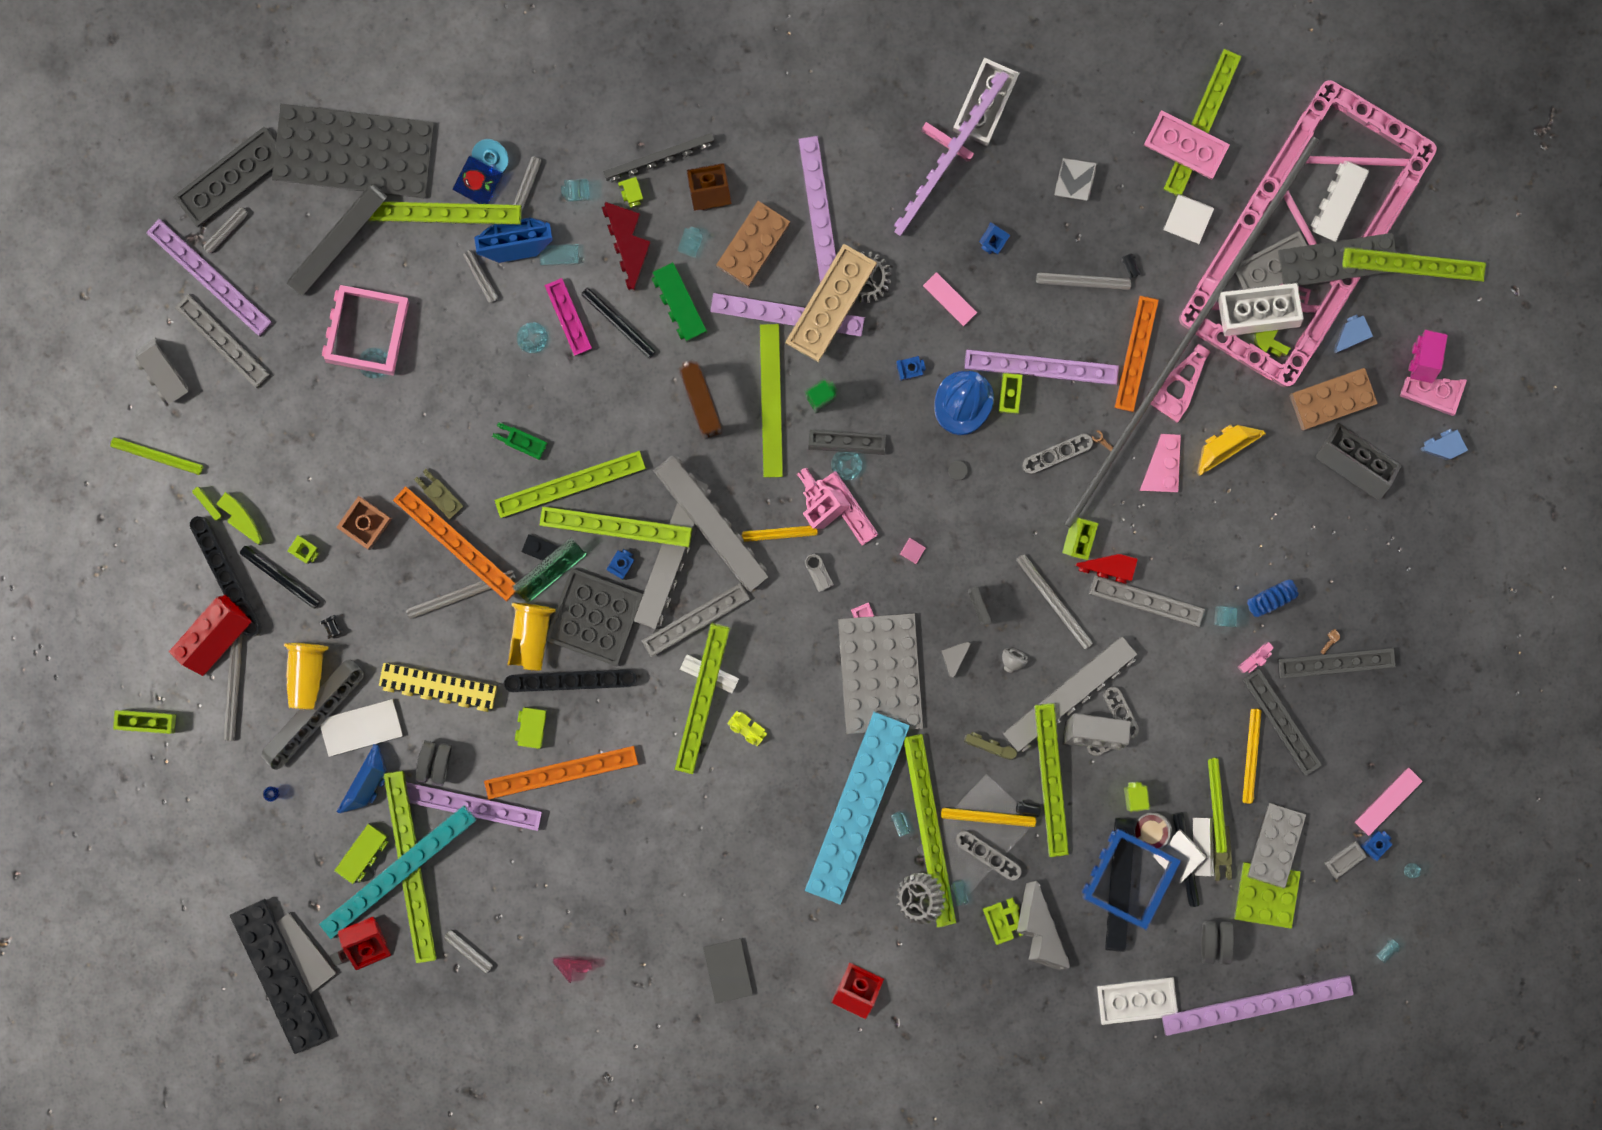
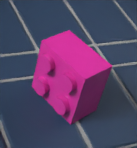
M1424 330L1423 334L1418 336L1416 343L1414 342L1412 347L1414 358L1410 361L1408 371H1411V379L1428 383L1434 382L1442 369L1447 341L1446 334Z

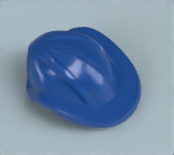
M958 371L950 374L941 382L935 396L934 411L938 423L946 431L956 435H967L976 431L985 423L993 408V388L977 372Z

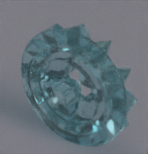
M534 322L524 324L519 328L516 335L519 347L528 353L539 352L547 342L545 329ZM528 330H530V332H532L533 335L540 334L535 338V345H533V343L530 340L524 341L527 337H529Z
M369 348L362 352L359 360L373 361L376 355V361L386 365L387 355L378 348ZM360 369L361 373L368 378H379L384 375Z
M837 452L832 458V471H836L842 480H851L861 471V458L857 453ZM852 458L853 460L851 461L850 466L853 469V471H851L848 468L840 471L843 466V464L841 463L842 461L840 459L847 462Z

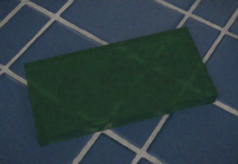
M570 538L513 585L512 588L529 603L581 560L586 553Z

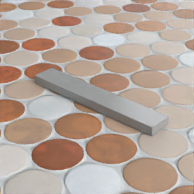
M189 294L175 306L255 388H258L270 376Z
M1094 576L1089 594L1196 627H1200L1205 609L1098 576Z
M739 583L643 639L642 643L650 657H653L750 600V597L742 584Z

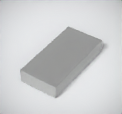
M1354 841L1324 864L1335 879H1337L1368 856L1357 841Z

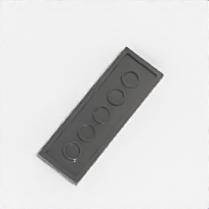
M262 127L173 196L197 228L273 170L276 141L267 129Z
M1393 233L1278 250L1283 285L1297 283V286L1391 273L1343 267L1344 248L1396 253Z

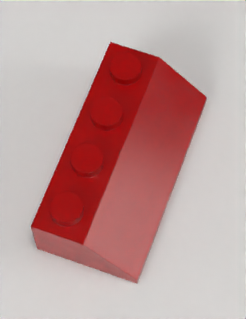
M226 595L216 597L169 650V653L182 666L201 676H205L252 621Z

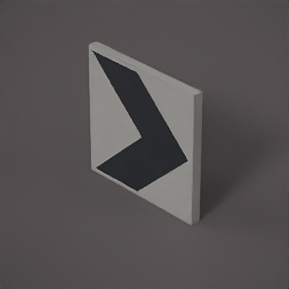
M1063 158L1054 195L1089 201L1098 164Z

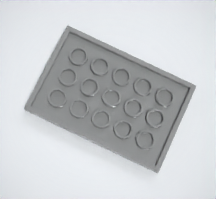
M915 614L838 619L846 734L865 733L873 711L910 725L909 729H922Z

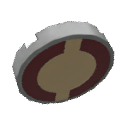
M1148 813L1136 821L1135 838L1159 850L1169 844L1172 827L1165 816L1157 813Z

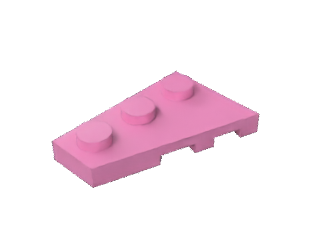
M1407 377L1400 397L1454 416L1467 380L1435 379L1433 383H1428Z
M1160 435L1139 491L1178 493L1181 435Z

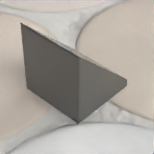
M344 950L329 955L334 966L349 960Z

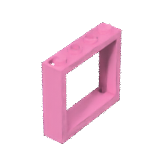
M340 285L339 290H336L334 295V301H336L335 309L332 308L330 313L332 324L326 331V338H328L327 346L324 345L322 350L325 362L394 376L409 307L408 298ZM345 294L399 304L386 365L332 354Z

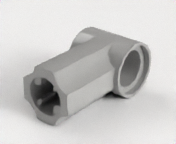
M817 554L808 555L805 559V565L818 592L834 585L821 557ZM811 557H816L819 560V565L815 568H811L808 565V560Z

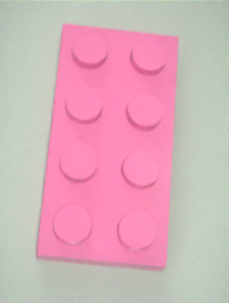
M1161 110L1144 146L1212 180L1230 144Z

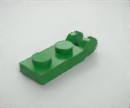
M498 422L497 426L500 429L510 433L507 439L497 433H493V438L533 458L541 459L548 444L547 442L517 428H511Z

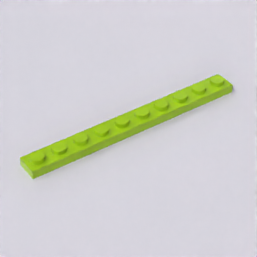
M917 734L905 737L904 745L927 873L932 876V879H937L936 884H941L940 890L945 892L942 895V898L946 899L942 903L945 908L941 910L942 914L936 919L937 927H944L955 924L956 919L923 735Z
M404 770L384 774L398 859L416 845ZM419 867L402 881L416 963L436 960L421 867Z

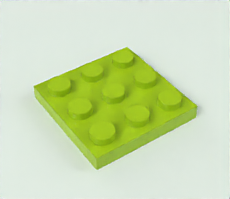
M1243 862L1234 919L1292 929L1301 872L1290 870L1286 886L1283 889L1247 877L1251 863Z

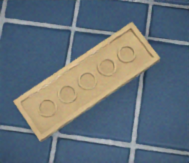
M843 244L785 343L819 363L872 274L877 262Z

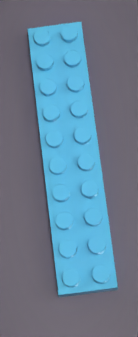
M873 711L806 885V892L841 905L910 725Z

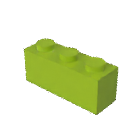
M114 710L113 730L175 733L176 714Z
M368 823L334 871L352 884L356 883V881L360 883L366 875L363 871L367 866L371 867L377 859L376 853L379 850H384L389 843L386 841L389 836L373 824Z

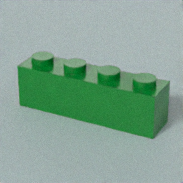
M672 262L654 271V277L651 279L655 288L660 287L663 293L659 296L664 306L668 304L671 310L668 314L672 322H677L679 329L676 331L680 339L685 338L686 342H689L707 333L674 263Z
M824 379L805 391V398L814 412L817 413L835 401L837 390L831 381L827 383Z

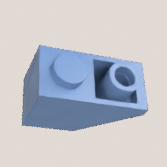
M1451 429L1441 433L1442 437L1437 440L1433 437L1423 442L1425 446L1420 448L1422 452L1446 460L1468 451L1459 431L1455 430L1452 432Z

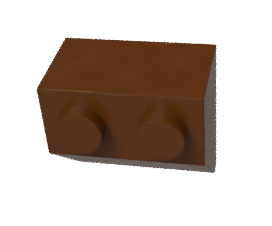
M724 163L687 170L694 211L732 204Z

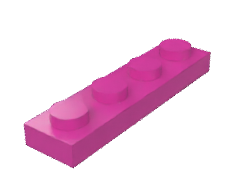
M561 278L544 285L574 356L591 350L592 347L563 279Z

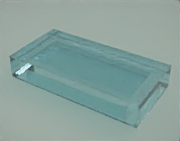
M578 244L547 245L540 252V265L579 264Z

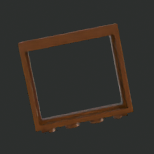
M693 361L683 363L682 368H679L703 438L707 439L721 434L722 431L698 362L693 363Z

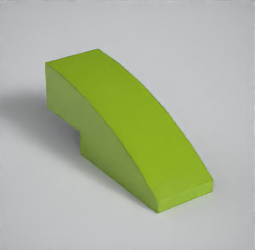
M225 492L216 505L231 515L227 522L256 544L261 545L263 543L261 535L247 510L233 496Z

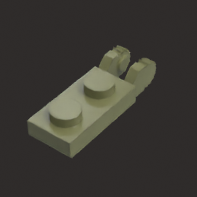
M425 469L423 471L424 475L433 483L427 487L420 478L416 477L414 480L448 519H451L464 506L439 479H436Z
M972 732L971 735L967 734L964 738V743L1004 759L1013 760L1017 756L1016 749H1012L1010 746L1002 748L999 746V742L989 739V742L982 740V736Z
M1225 826L1226 853L1216 852L1215 831L1213 827L1215 881H1220L1219 865L1226 866L1227 880H1232L1229 826Z

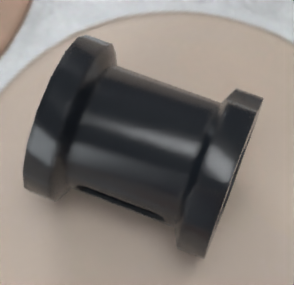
M336 615L320 621V624L325 627L328 639L343 633V630L339 628L336 621Z

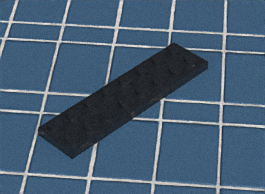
M262 899L230 914L229 916L294 1054L329 1039L330 1036L266 899Z

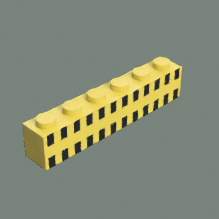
M383 663L379 686L383 687V691L394 693V690L397 689L401 690L403 695L413 696V693L421 694L420 698L432 700V697L440 698L439 702L451 704V701L459 702L458 706L469 708L470 705L477 706V710L488 712V709L494 708L498 686L387 663Z

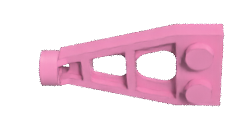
M1198 344L1194 352L1169 374L1150 405L1178 423L1190 404L1205 359H1207L1211 352ZM1196 353L1202 356V358H1197ZM1186 365H1191L1195 368V373L1190 381L1180 376V372ZM1179 380L1185 385V391L1181 399H1176L1167 392V387L1173 381Z

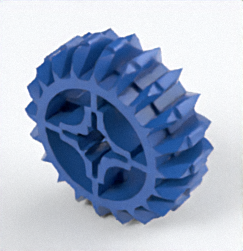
M1286 580L1250 598L1247 602L1248 608L1254 617H1259L1294 600L1299 593L1293 581Z

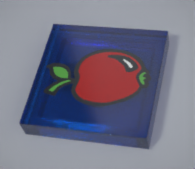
M470 155L452 190L478 204H489L504 173Z

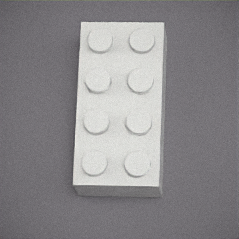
M984 58L952 131L958 134L961 133L959 128L964 121L968 122L972 117L970 112L973 107L981 104L983 100L980 97L986 89H991L993 86L991 81L997 72L1001 74L1004 71L1010 75L968 137L988 146L1019 73Z
M1348 161L1339 164L1336 170L1338 176L1335 181H1331L1327 189L1330 193L1327 199L1323 198L1319 206L1321 212L1319 216L1315 215L1311 223L1313 232L1336 242L1365 181L1368 170Z
M1297 283L1221 292L1218 299L1224 336L1300 327L1303 321Z

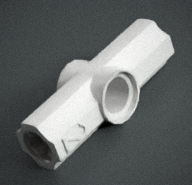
M686 655L680 670L698 678L702 661ZM719 670L716 686L729 693H733L739 678Z

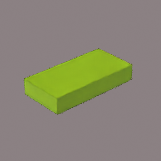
M197 486L192 490V493L214 520L220 521L224 518L223 514L201 487Z

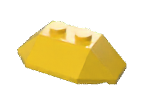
M1232 425L1227 426L1221 430L1223 434L1219 437L1213 435L1205 440L1207 444L1202 448L1197 474L1199 476L1266 433L1262 430L1240 425L1234 427Z

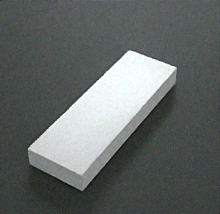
M1193 818V843L1207 857L1194 870V875L1214 876L1213 818Z

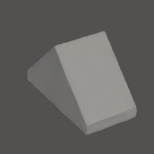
M965 642L941 650L950 677L954 678L971 643Z

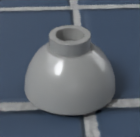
M1014 648L1004 649L1002 659L1005 665L1004 669L1007 672L1014 673L1015 670L1022 669L1028 663V658L1023 652Z

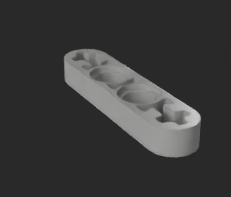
M1087 434L1078 435L1027 457L1023 461L1022 468L1027 474L1039 472L1089 450L1093 444L1092 438ZM1082 437L1084 440H1089L1087 448L1079 446L1077 447L1079 451L1075 452V447L1071 441H1075V444L1081 442L1080 438ZM1063 445L1071 447L1070 455L1065 456L1061 453ZM1050 452L1054 455L1052 463H1046L1043 460L1045 453ZM1036 456H1040V462L1044 465L1043 467L1037 464L1034 466L1033 471L1030 468H1026L1028 460L1035 462L1038 461Z
M961 831L957 834L956 843L960 848L1009 880H1016L1020 877L1021 869L1015 862L970 832ZM967 834L968 840L972 843L974 839L977 840L972 846L971 851L968 850L970 845L967 843L960 844L961 840L959 837L961 835L965 836ZM978 845H983L986 848V852L982 856L975 853V848ZM995 855L1000 856L1002 859V863L999 866L991 864V858ZM1006 860L1009 862L1007 864L1008 867H1016V876H1008L1009 871L1005 868L1003 872L1000 871Z

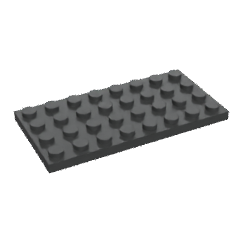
M280 104L272 180L365 191L372 183L384 194L425 199L434 122Z

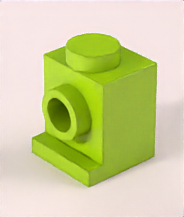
M634 177L618 182L619 187L624 188L621 191L624 202L628 201L630 208L640 206V202L644 201L637 178Z
M297 535L287 550L306 564H309L310 561L314 563L319 556L317 552L319 548ZM305 547L309 549V553L306 555L302 552Z

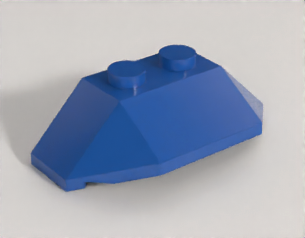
M534 218L521 219V225L492 224L480 235L474 237L476 253L498 263L537 256L552 241L550 223H544Z
M374 744L336 812L343 813L367 806L369 803H374L378 795L375 792L379 786L382 787L384 785V774L387 772L378 744Z

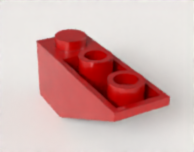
M1116 554L1075 563V567H1079L1078 571L1087 574L1090 571L1097 572L1098 577L1108 579V576L1116 577L1115 581L1126 584L1127 581H1132L1138 559Z

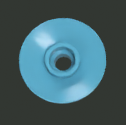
M484 139L479 141L472 150L473 163L482 173L493 176L501 174L507 168L508 154L499 142Z

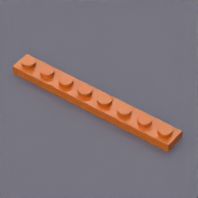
M406 486L393 499L397 505L505 601L508 602L520 588Z
M631 746L485 780L484 784L488 799H493L638 765L635 748Z

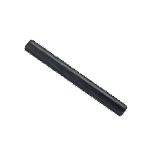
M586 288L581 293L596 310L647 358H651L655 354V350L593 291Z
M244 546L240 550V554L310 607L313 609L318 607L320 604L319 599L248 546Z
M1181 812L1173 814L1176 833L1182 830L1187 835L1184 814ZM1193 871L1184 881L1189 906L1197 907L1200 903Z

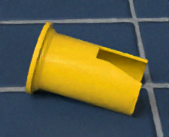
M513 602L511 606L516 611L507 665L523 666L526 670L541 671L549 618L556 609L535 604Z
M284 643V646L288 649L286 677L289 708L314 709L322 674L323 653L329 647L307 643Z

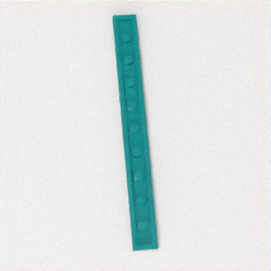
M465 805L462 806L319 924L330 939L335 937L339 930L346 928L476 821L475 817Z

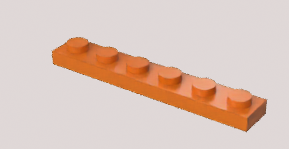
M1139 296L1114 408L1134 412L1158 305L1157 299Z

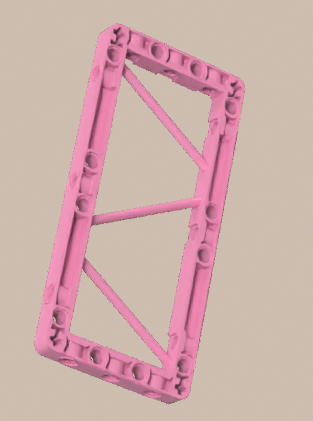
M1331 80L1324 82L1306 111L1301 115L1198 283L1195 292L1180 314L1179 321L1181 325L1187 329L1191 328L1295 163L1299 160L1301 153L1330 106H1333L1411 154L1409 159L1310 156L1305 164H1340L1348 161L1355 165L1405 166L1362 237L1387 234L1434 157L1437 151L1435 143ZM1330 87L1331 92L1326 98H1323L1322 96L1325 94L1326 88ZM1314 103H1321L1323 110L1317 111L1314 108ZM1358 106L1365 108L1366 113L1364 115H1360L1357 112ZM1390 126H1395L1398 129L1397 135L1390 133ZM1427 146L1429 153L1421 158L1420 156H1422L1425 151L1424 148ZM1413 162L1420 164V171H1415L1412 168ZM1266 183L1271 184L1273 192H1266L1264 185ZM1287 191L1283 198L1308 244H1317L1289 191ZM1245 216L1253 218L1252 225H1247L1244 222ZM1361 277L1351 278L1350 285H1345L1342 280L1331 281V287L1320 305H1301L1302 312L1314 313L1283 364L1270 358L1268 353L1253 344H1248L1239 339L1237 335L1226 336V342L1220 343L1217 340V334L1223 333L1222 325L1219 323L1215 324L1205 318L1196 335L1265 378L1282 387H1289L1300 376ZM1195 297L1203 299V306L1198 307L1195 305ZM1218 302L1214 304L1211 310H1220ZM1192 309L1195 310L1191 317L1193 321L1186 322L1184 315L1187 316ZM1251 353L1258 355L1259 361L1257 363L1250 361ZM1294 357L1301 359L1300 367L1293 365L1292 360ZM1290 370L1297 372L1291 373V375L1289 376V379L1291 381L1284 382L1285 378L1283 377V375H1287L1290 372Z

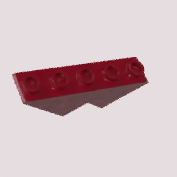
M605 202L602 211L605 218L609 217L611 224L607 226L610 235H615L616 243H613L616 254H621L622 261H619L622 272H626L628 276L625 282L628 291L633 290L635 292L651 242L634 236L640 219V213Z

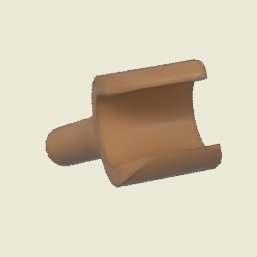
M1096 430L1101 435V438L1096 440L1092 437L1093 442L1101 443L1111 451L1113 447L1103 438L1102 432Z
M1336 629L1327 634L1331 640L1321 650L1323 655L1333 643L1340 639V634Z

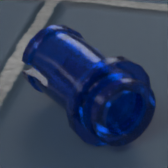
M272 786L267 787L263 792L265 800L269 802L275 801L280 794L278 793L279 790ZM270 791L274 792L273 797L270 796Z

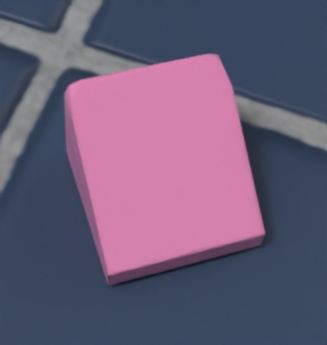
M909 538L900 555L917 564L926 548Z

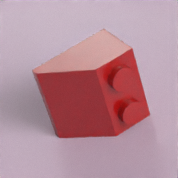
M374 917L338 931L342 949L355 970L391 956L382 931Z
M849 963L831 1003L866 1019L875 1003L884 979Z

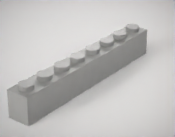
M670 456L653 470L745 589L752 591L768 578L765 573L767 569L761 562H756L754 559L755 554L749 547L745 548L742 544L744 541L737 532L734 534L730 529L732 527L731 523L727 518L720 516V509L714 502L712 504L709 502L707 492L702 487L698 488L695 484L696 478L690 472L687 474L681 459Z
M696 481L695 484L698 488L702 487L707 492L708 499L711 490L708 489L709 485ZM677 503L669 525L692 528V536L694 537L698 527L679 503ZM662 544L636 613L635 622L654 629L657 626L661 627L665 617L661 614L663 609H667L671 601V598L668 597L670 590H675L678 582L675 577L677 572L681 573L685 563L682 561L684 554L688 555L689 547Z
M1120 637L1038 705L1054 703L1056 725L1061 722L1060 717L1065 713L1067 716L1076 709L1075 705L1081 701L1083 704L1091 697L1089 693L1094 689L1099 691L1106 685L1105 680L1109 677L1113 679L1121 673L1119 669L1122 666L1128 667L1135 661L1136 652L1123 637ZM1034 708L1003 733L1017 752L1020 750L1022 752L1026 751L1031 746L1030 742L1035 738L1037 739Z

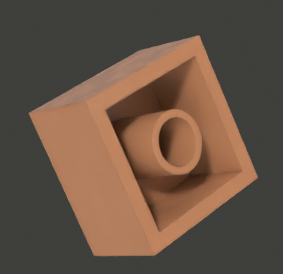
M358 496L336 528L366 549L371 550L392 518Z

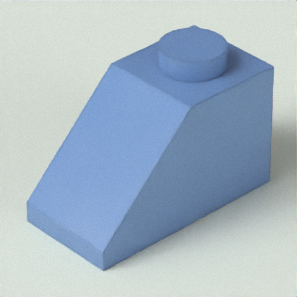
M1354 315L1347 319L1348 323L1343 325L1335 345V353L1373 337L1364 315L1361 317Z

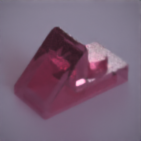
M554 957L553 963L567 981L571 983L573 968L576 969V972L587 973L588 970L592 969L593 960Z

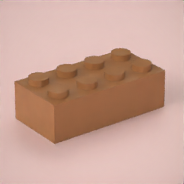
M757 201L716 264L717 268L749 288L790 226V221Z
M1365 368L1289 395L1302 431L1378 404Z

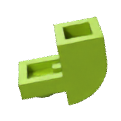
M1278 330L1254 333V344L1264 352L1270 349V353L1277 357H1281V355L1285 357L1288 354L1290 348L1274 340Z

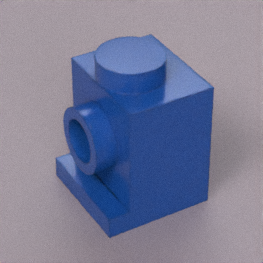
M990 222L988 229L979 241L983 245L981 248L989 254L992 251L999 254L1010 234ZM994 236V241L989 242L991 237Z
M919 356L896 361L900 381L923 376L922 371L926 370L924 360H920ZM908 365H915V370L910 371Z
M624 549L622 552L617 550L606 570L624 580L635 561L632 559L633 554ZM621 559L625 561L623 567L618 566V561Z
M1376 830L1361 848L1373 860L1378 861L1392 846L1389 842L1392 838L1385 831L1380 833ZM1378 841L1382 842L1381 848L1376 847Z

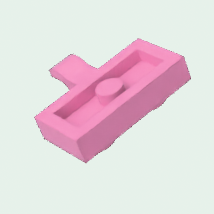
M1266 642L1241 663L1238 668L1242 673L1246 671L1250 673L1257 667V664L1262 667L1267 662L1266 659L1272 655L1271 650L1274 647L1269 642Z

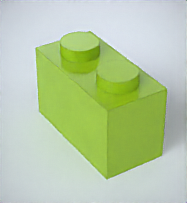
M1002 374L998 413L1014 415L1019 413L1023 375Z
M1078 517L1068 530L1062 553L1088 560L1098 523Z
M523 707V710L519 711L517 722H521L520 730H516L515 741H518L517 746L542 748L547 710Z
M1141 782L1128 783V787H1124L1127 810L1150 809L1147 786L1142 785Z

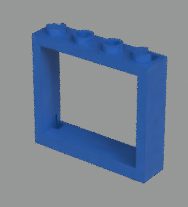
M1116 829L1115 832L1112 831L1111 835H1109L1107 841L1110 843L1107 849L1103 848L1099 855L1101 861L1098 866L1095 865L1090 874L1092 879L1090 883L1086 882L1081 893L1084 894V899L1146 930L1181 860ZM1121 837L1169 861L1140 920L1092 896Z

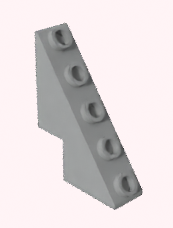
M1037 881L1026 883L1017 933L1033 938L1029 960L1058 970L1068 969L1070 967L1069 959L1065 955L1062 941L1058 937L1055 922L1050 916L1048 904L1041 892V886Z

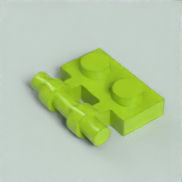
M1013 897L1006 900L1008 907L1003 909L1001 902L982 908L996 945L1014 939L1012 931L1017 929L1020 915L1018 912L1019 906L1015 904ZM1010 913L1014 920V924L1009 925L1006 915Z

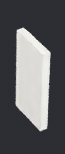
M393 699L327 717L320 725L329 757L403 736Z
M1174 977L1097 986L1102 1025L1162 1018L1163 1015L1178 1012Z

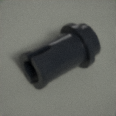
M1132 253L1123 256V261H1121L1124 263L1130 279L1141 274L1134 259L1136 256H1133Z
M1024 800L1018 801L1015 812L1021 816L1026 814L1039 817L1041 805L1025 803Z

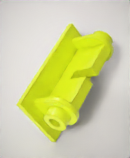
M736 711L727 724L732 731L740 733L747 742L758 747L767 735L765 729L756 722L751 727L748 726L751 719L742 712Z

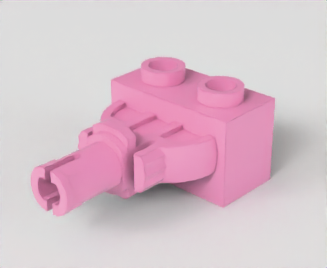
M804 468L801 472L797 473V476L806 487L803 494L807 498V510L803 515L813 529H824L851 506L841 490H834L826 486L822 480L815 481L808 468Z

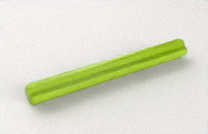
M115 437L111 440L110 446L197 475L202 473L203 466Z
M1210 758L1208 760L1216 852L1226 853L1227 843L1218 758Z

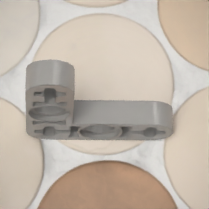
M1116 687L1107 688L1104 692V700L1114 719L1130 721V727H1135L1133 735L1129 734V740H1131L1139 733L1138 725L1120 690ZM1109 691L1117 692L1118 695L1115 698L1117 702L1121 700L1123 704L1112 708L1111 705L1115 703L1113 699H1108ZM1119 707L1126 709L1127 714L1124 718L1116 716V710ZM1087 746V751L1093 756H1098L1111 750V747L1106 749L1105 747H1099V752L1096 753L1095 750L1091 751L1090 748L1092 746Z

